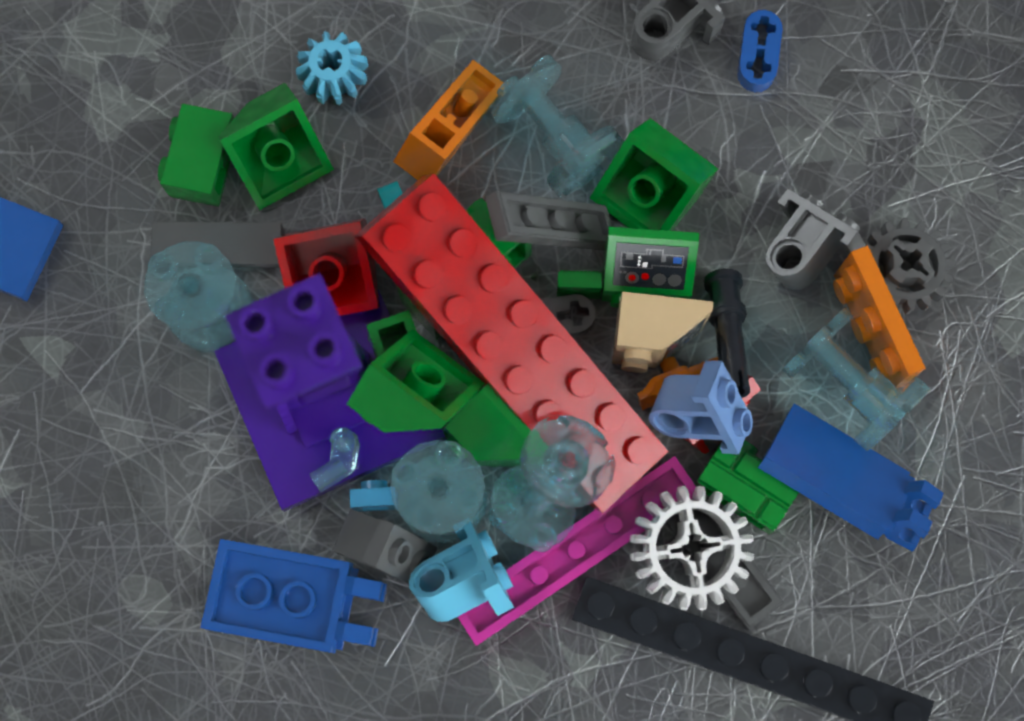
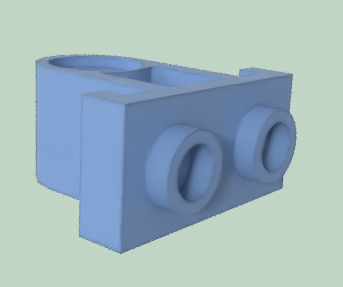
M705 361L700 375H669L664 378L649 415L650 424L654 429L669 437L722 440L720 450L723 454L739 455L745 437L750 435L753 425L752 414L745 406L737 390V385L731 379L723 361Z

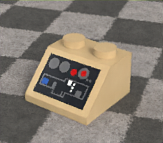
M622 292L617 311L612 363L621 364L622 370L634 373H645L648 367L656 368L664 359L670 357L703 331L713 311V301Z

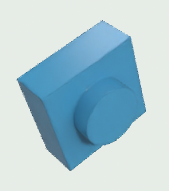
M386 480L362 481L361 489H350V508L358 512L399 510V493L395 487H388Z

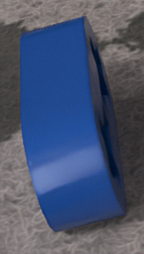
M768 10L753 12L747 18L742 32L737 76L741 86L751 92H762L768 89L773 84L778 70L782 22L776 14ZM760 24L765 25L766 32H768L764 45L757 44L758 31L756 29ZM756 57L762 58L761 70L764 73L761 78H754V73L750 70Z

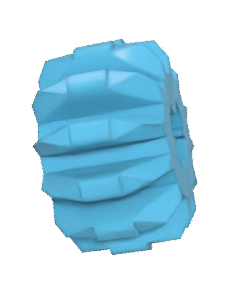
M324 30L322 42L318 43L308 38L307 45L310 51H298L297 58L301 66L297 67L296 74L299 80L304 81L302 87L307 95L316 93L317 100L322 105L330 96H333L335 103L341 105L343 100L342 94L347 93L350 97L356 98L358 92L355 85H366L367 77L363 71L369 65L367 57L360 55L362 49L357 41L348 43L347 35L343 32L335 40H331L330 34Z

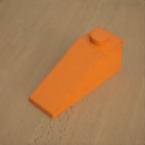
M472 60L409 133L393 162L417 180L423 175L431 173L437 176L507 85L475 60Z

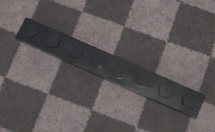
M590 577L585 579L571 619L572 621L849 721H929L934 701Z

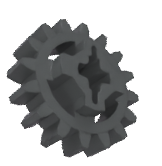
M902 218L898 223L897 229L888 221L881 227V234L873 231L867 238V241L870 244L868 247L878 268L879 263L883 265L884 281L896 306L901 304L904 313L910 314L915 309L916 303L922 311H925L932 305L931 299L939 301L945 296L946 292L942 287H948L954 281V277L946 273V271L951 270L956 265V260L945 258L944 254L952 246L950 243L939 245L936 241L941 233L939 229L929 235L924 232L925 221L921 220L915 228H910L908 219ZM901 240H902V241H910V242H913V243H905V244H903V243L901 242ZM929 256L933 264V269L929 265ZM905 261L909 262L912 266L907 272L900 267ZM909 288L912 292H903L897 289Z

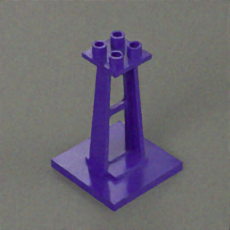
M319 273L225 315L236 341L214 352L281 510L284 512L446 439L441 428L384 433L376 426L366 422L360 414L347 405L369 364L375 360L368 339L366 325L390 317L379 289L380 307L378 309L339 316L324 280Z

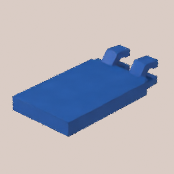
M0 197V291L27 302L64 225L57 219Z
M795 403L786 414L758 467L878 540L884 534L887 539L912 552L917 547L920 537L924 539L932 525V521L928 517L932 508L936 509L944 494L926 480L914 481L915 478L909 475V471Z
M220 539L200 628L334 654L336 649L343 650L344 641L375 647L379 629L348 623L353 597L384 602L388 584L358 578L359 569L353 568V563Z

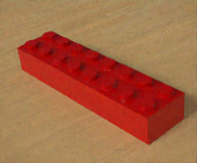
M434 173L423 175L355 235L356 239L473 374L485 383L484 386L489 384L550 451L546 458L587 505L604 513L669 452Z

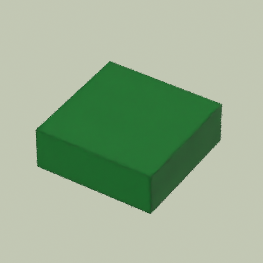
M560 270L558 272L557 297L578 294L588 299H600L602 273L598 271Z

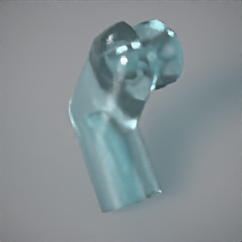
M339 427L331 433L329 439L332 443L330 461L310 473L313 482L321 493L351 475L357 468L360 443L358 436L349 428Z

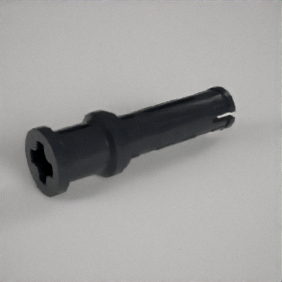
M717 269L707 274L703 280L704 288L709 293L710 301H713V311L708 321L715 327L718 361H723L731 379L737 385L741 398H744L751 391L742 333V323H744L747 316L746 306L741 302L740 297L743 278L742 274L736 270Z

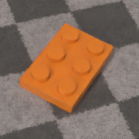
M868 245L852 251L834 274V291L838 300L842 304L847 303L854 318L851 320L852 330L857 340L861 344L865 343L872 357L870 359V368L875 379L880 384L884 383L887 391L890 392L905 386L924 371L926 367Z

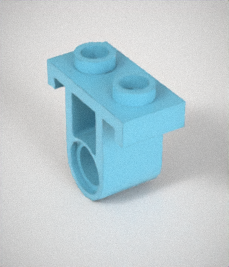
M469 518L453 526L461 542L423 561L410 575V590L429 617L437 622L455 619L486 601L490 603L497 616L514 608L506 591L513 587L512 581L503 564L499 562L494 565L491 557L498 554L495 545L487 531L484 530L478 533Z

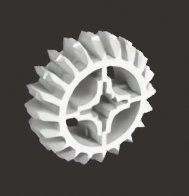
M686 486L677 487V502L674 501L668 491L660 493V501L664 508L661 509L657 504L648 502L645 508L653 519L650 521L644 517H637L635 520L637 526L646 529L645 535H630V542L643 544V552L631 553L630 560H645L646 563L645 567L635 572L636 577L643 579L652 575L654 579L647 585L646 591L654 594L663 586L665 589L661 595V602L669 605L675 595L678 594V608L682 610L688 609L691 596H693L698 610H705L707 608L706 594H709L715 604L720 605L724 603V596L720 588L723 587L729 593L736 594L739 588L731 580V577L734 575L738 578L747 579L749 575L746 569L738 566L739 561H753L754 554L741 552V544L753 542V535L744 534L739 536L737 530L748 524L747 518L740 517L732 521L730 516L736 511L737 505L734 502H729L722 509L718 508L722 501V493L718 491L713 492L706 502V491L703 486L695 487L692 500H690ZM693 510L710 516L719 525L724 536L709 537L700 530L698 520H694ZM678 512L680 522H677L678 531L676 538L671 543L656 546L661 527L667 519ZM689 535L694 536L693 541L712 543V546L704 547L694 552V560L692 561L689 560L691 554L670 552L672 549L682 548V545L688 544ZM726 549L725 559L720 570L713 578L705 582L704 574H707L706 562L708 557L715 552ZM673 558L679 560L685 569V574L689 575L691 586H683L673 581L663 571L658 560Z

